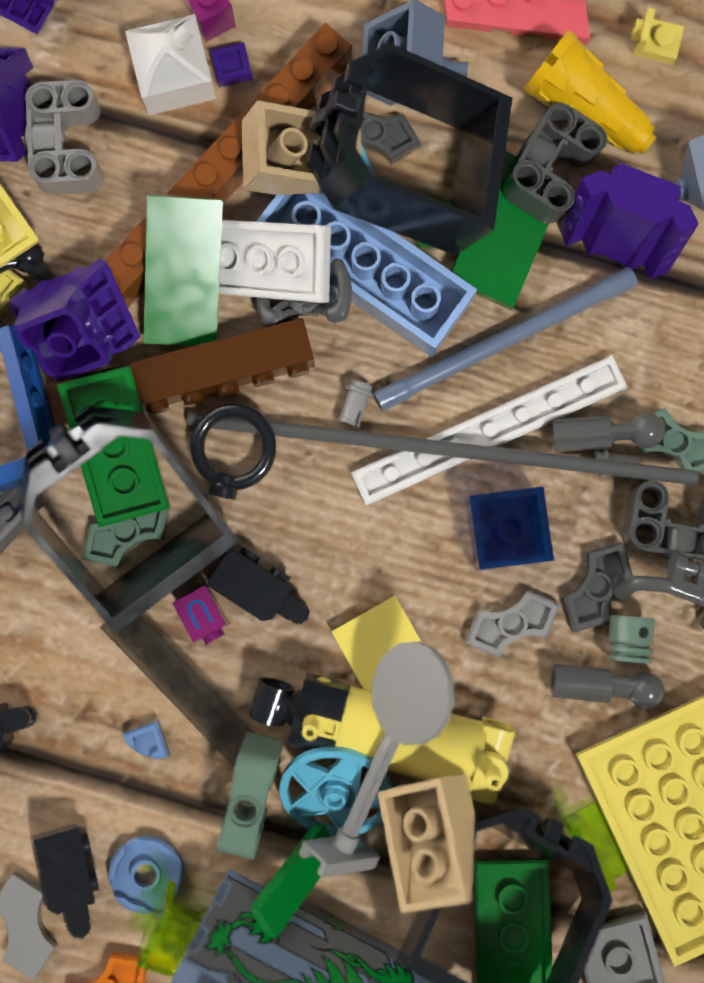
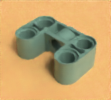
M250 731L246 732L235 764L232 778L233 786L216 851L251 860L255 859L268 807H265L267 797L275 778L284 740Z

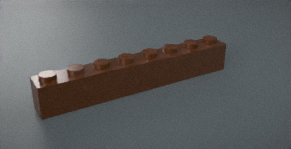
M300 318L46 384L44 388L54 426L61 421L70 430L58 390V384L131 366L144 411H148V414H158L168 411L170 409L169 405L183 401L184 405L197 404L205 400V395L218 392L219 396H227L239 392V386L253 383L254 387H261L275 381L274 377L288 374L289 378L306 375L310 372L309 368L315 367V361L304 319Z

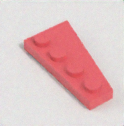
M443 0L446 27L491 32L492 29L510 31V35L524 36V33L542 35L544 39L559 41V38H562L570 29L583 44L588 45L590 41L585 0Z

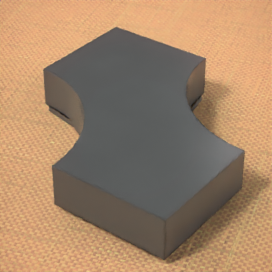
M364 111L361 125V144L364 149L378 152L392 165L421 148V141L404 114L390 118H381Z
M623 542L586 552L587 569L583 581L573 592L562 597L572 632L609 623V602L615 587L628 578L633 577Z

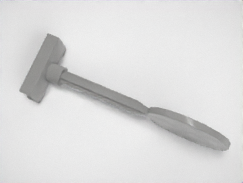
M422 642L399 643L385 653L376 667L372 683V702L378 722L385 731L384 736L344 826H340L334 837L304 840L298 853L302 858L316 857L321 862L317 872L321 878L376 868L381 856L361 838L359 832L399 743L403 745L428 743L441 734L450 720L454 705V681L447 662L435 648Z

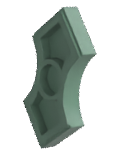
M666 408L651 412L663 421L665 435L654 447L642 448L637 446L639 453L661 454L672 459L681 469L696 470L699 473L704 472V432H692L682 428L672 419Z
M170 509L103 527H98V524H90L82 560L119 568L126 553L135 545L147 540H163Z

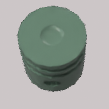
M610 615L609 641H612V646H608V650L612 651V655H608V660L652 664L653 659L649 658V654H653V649H650V645H654L655 619Z

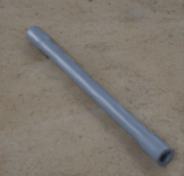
M626 267L600 280L598 284L408 378L399 379L373 392L374 397L382 412L410 399L414 394L604 300H610L638 285L636 275L630 267Z

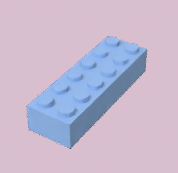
M324 193L276 195L256 221L331 226L330 284L332 288L338 292L337 280L331 268V263L334 259L339 258L345 263L350 275L352 285L351 302L430 357L435 355L473 302L477 292L475 287L397 233L334 210Z

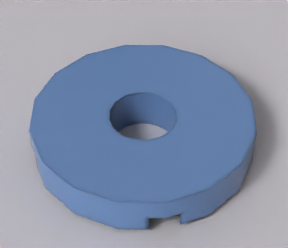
M144 835L134 837L119 848L111 860L108 879L109 885L111 884V889L114 892L113 895L118 903L130 911L147 914L160 910L173 901L182 887L185 872L182 857L174 845L162 837ZM147 864L155 869L156 880L154 882L145 884L139 881L136 872L140 865Z

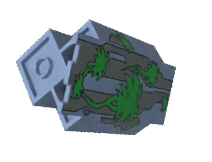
M231 869L228 870L171 983H432L394 962L400 951L399 949L307 900L302 902L276 939L266 937L250 910L251 905L264 890V887Z

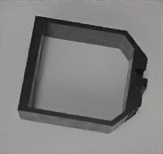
M389 43L350 61L346 67V73L333 80L331 90L322 93L318 97L316 114L312 117L310 131L321 136L322 141L321 146L313 143L309 146L306 163L334 210L457 255L492 232L495 228L513 97ZM367 91L462 130L451 205L371 174L356 149Z
M88 405L73 416L78 424L70 430L61 421L49 429L52 439L51 444L47 446L41 439L26 450L20 494L21 518L23 528L110 628L117 633L237 544L239 540L225 517L143 412ZM119 435L150 439L207 514L104 589L34 508L37 495L52 484H56Z
M524 807L509 811L505 810L475 820L474 838L478 831L491 827L573 872L581 900L546 983H579L613 902L594 845L576 835H573L572 839L563 835L564 823L552 817L544 820L540 819L541 816ZM443 907L418 910L394 962L432 983H468L421 957Z

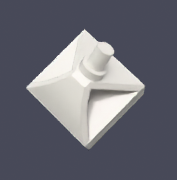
M195 14L125 31L141 97L149 116L216 99Z

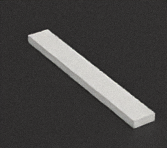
M613 355L427 439L499 447L548 425L555 419H561L628 388ZM398 451L351 472V475L365 506H368L470 459Z

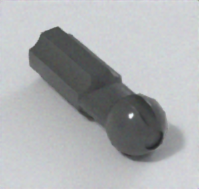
M648 412L638 414L630 423L614 424L609 416L553 420L554 451L610 449L613 443L618 440H631L639 447L651 448L663 439L665 435L664 423L657 415Z
M554 664L550 682V693L555 698L609 703L612 697L630 699L636 706L646 709L653 708L661 702L664 697V685L661 679L649 672H639L632 678L614 676L610 669Z

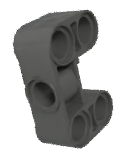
M565 103L553 104L536 124L534 130L519 150L515 158L516 161L502 184L504 197L510 203L545 224L556 222L573 205L575 192L570 184L552 173V164L557 157H560L575 167L589 165L606 147L607 134L605 130ZM552 123H555L559 129H556ZM582 142L586 143V144L588 145L589 149L586 148V147L582 144ZM517 178L523 179L528 187L522 186ZM548 197L553 198L557 202L558 207L552 205Z
M647 481L634 487L630 491L627 500L622 531L624 544L635 552L658 555L665 559H670L672 554L677 552L687 556L690 561L704 562V502L699 508L696 526L671 523V519H667L669 492L662 483ZM643 490H649L654 494L655 504L652 508H648L642 503L641 494ZM639 525L645 526L650 533L649 541L645 545L640 543L635 536L636 528Z

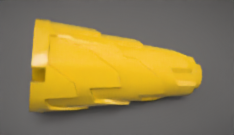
M569 29L522 91L548 108L556 103H565L599 124L607 134V141L623 151L627 150L632 155L637 151L644 154L657 138L653 134L655 127L650 123L651 120L625 94L627 91L602 68L604 66L602 62Z

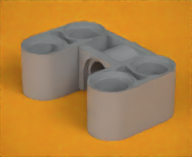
M81 80L35 83L28 89L25 98L27 116L25 136L28 148L29 174L40 189L47 194H76L96 191L103 183L104 176L92 153L84 149L65 150V131H68V126L89 125L94 123L100 116V104L88 83ZM88 99L84 106L74 107L79 100ZM53 101L48 108L40 109L44 102ZM82 167H91L88 174L77 176L79 169ZM47 169H55L51 177L42 178L43 173Z

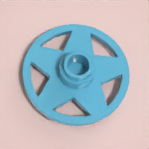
M320 747L298 755L287 765L280 781V798L285 810L297 823L309 830L314 823L324 824L309 817L327 814L335 826L324 825L330 836H336L340 826H344L363 783L360 780L362 765L369 770L373 759L359 751L344 747ZM321 758H339L333 765L327 768L311 762ZM387 773L378 792L393 789ZM291 776L305 789L293 800H291L288 787ZM378 793L370 808L380 807ZM381 809L374 816L364 821L359 834L374 829L383 821Z

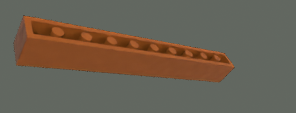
M325 22L166 195L222 199L224 204L243 184L242 119L257 100L311 110L318 102V97L331 88L333 80L346 72L348 63L352 61V44ZM146 216L105 260L124 297L127 308L145 290Z

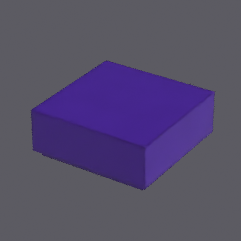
M244 42L210 50L219 88L253 80Z

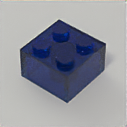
M544 486L471 495L465 499L475 572L554 561Z

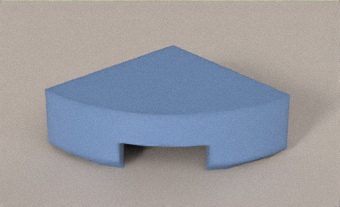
M159 720L122 734L128 746L141 755L153 759L166 758L171 755Z

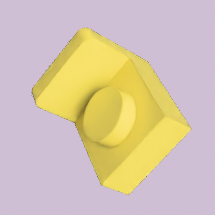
M648 7L643 19L637 18L633 26L630 40L636 41L633 55L673 65L677 59L684 26L653 19L655 9Z

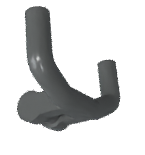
M675 552L668 562L667 578L633 576L616 586L614 595L618 599L623 600L636 591L663 592L704 607V562L690 561L687 556ZM685 575L691 576V583L684 580ZM702 617V618L700 619V625H701V627H702L703 629H704V617Z

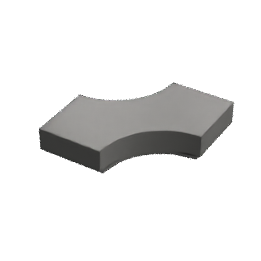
M525 590L520 600L506 610L489 612L478 609L464 643L499 658L506 647L518 638L525 636L547 638L561 604Z
M15 871L0 892V915L8 930V947L3 961L34 981L54 951L57 943L47 933L43 925L41 916L43 897L40 886Z

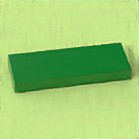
M313 824L251 905L250 910L266 937L274 939L278 937L321 878L317 874L321 862L316 857L302 858L298 853L304 840L330 837L324 824Z

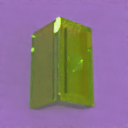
M597 801L561 818L571 839L573 835H576L594 845L610 892L618 888L614 879L629 871Z
M169 880L144 929L137 967L173 978L201 924L202 912L173 903L177 883Z

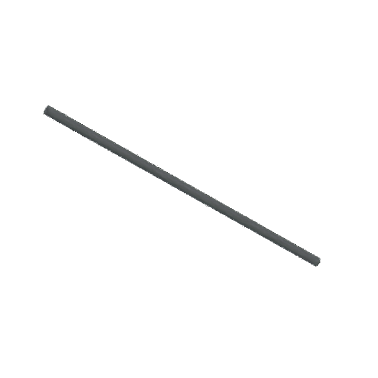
M189 412L187 425L195 427L206 413ZM239 418L221 420L211 428L259 434L253 425ZM268 421L275 436L688 485H697L699 480V471Z

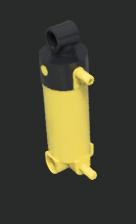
M308 672L306 673L302 690L298 689V691H295L291 684L275 678L262 677L257 681L249 717L258 723L268 726L280 727L284 726L285 723L289 724L288 726L291 727L287 746L305 751L320 747H344L361 752L372 759L374 758L385 731L379 724L373 708L371 691ZM451 713L448 724L435 739L421 745H403L399 743L387 771L423 781L466 774L472 800L483 803H496L499 789L502 788L508 778L506 764L516 728L505 722L482 716L481 721Z

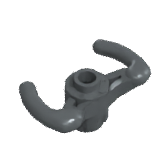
M337 258L331 263V268L337 280L338 298L331 284L329 286V302L325 303L284 300L274 308H271L270 298L256 297L261 323L269 327L287 322L296 316L317 317L319 315L325 316L332 323H339L345 320L351 306L352 285L349 272L343 260Z

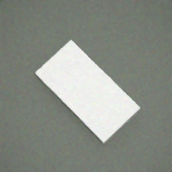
M222 220L219 294L317 303L329 302L331 226Z

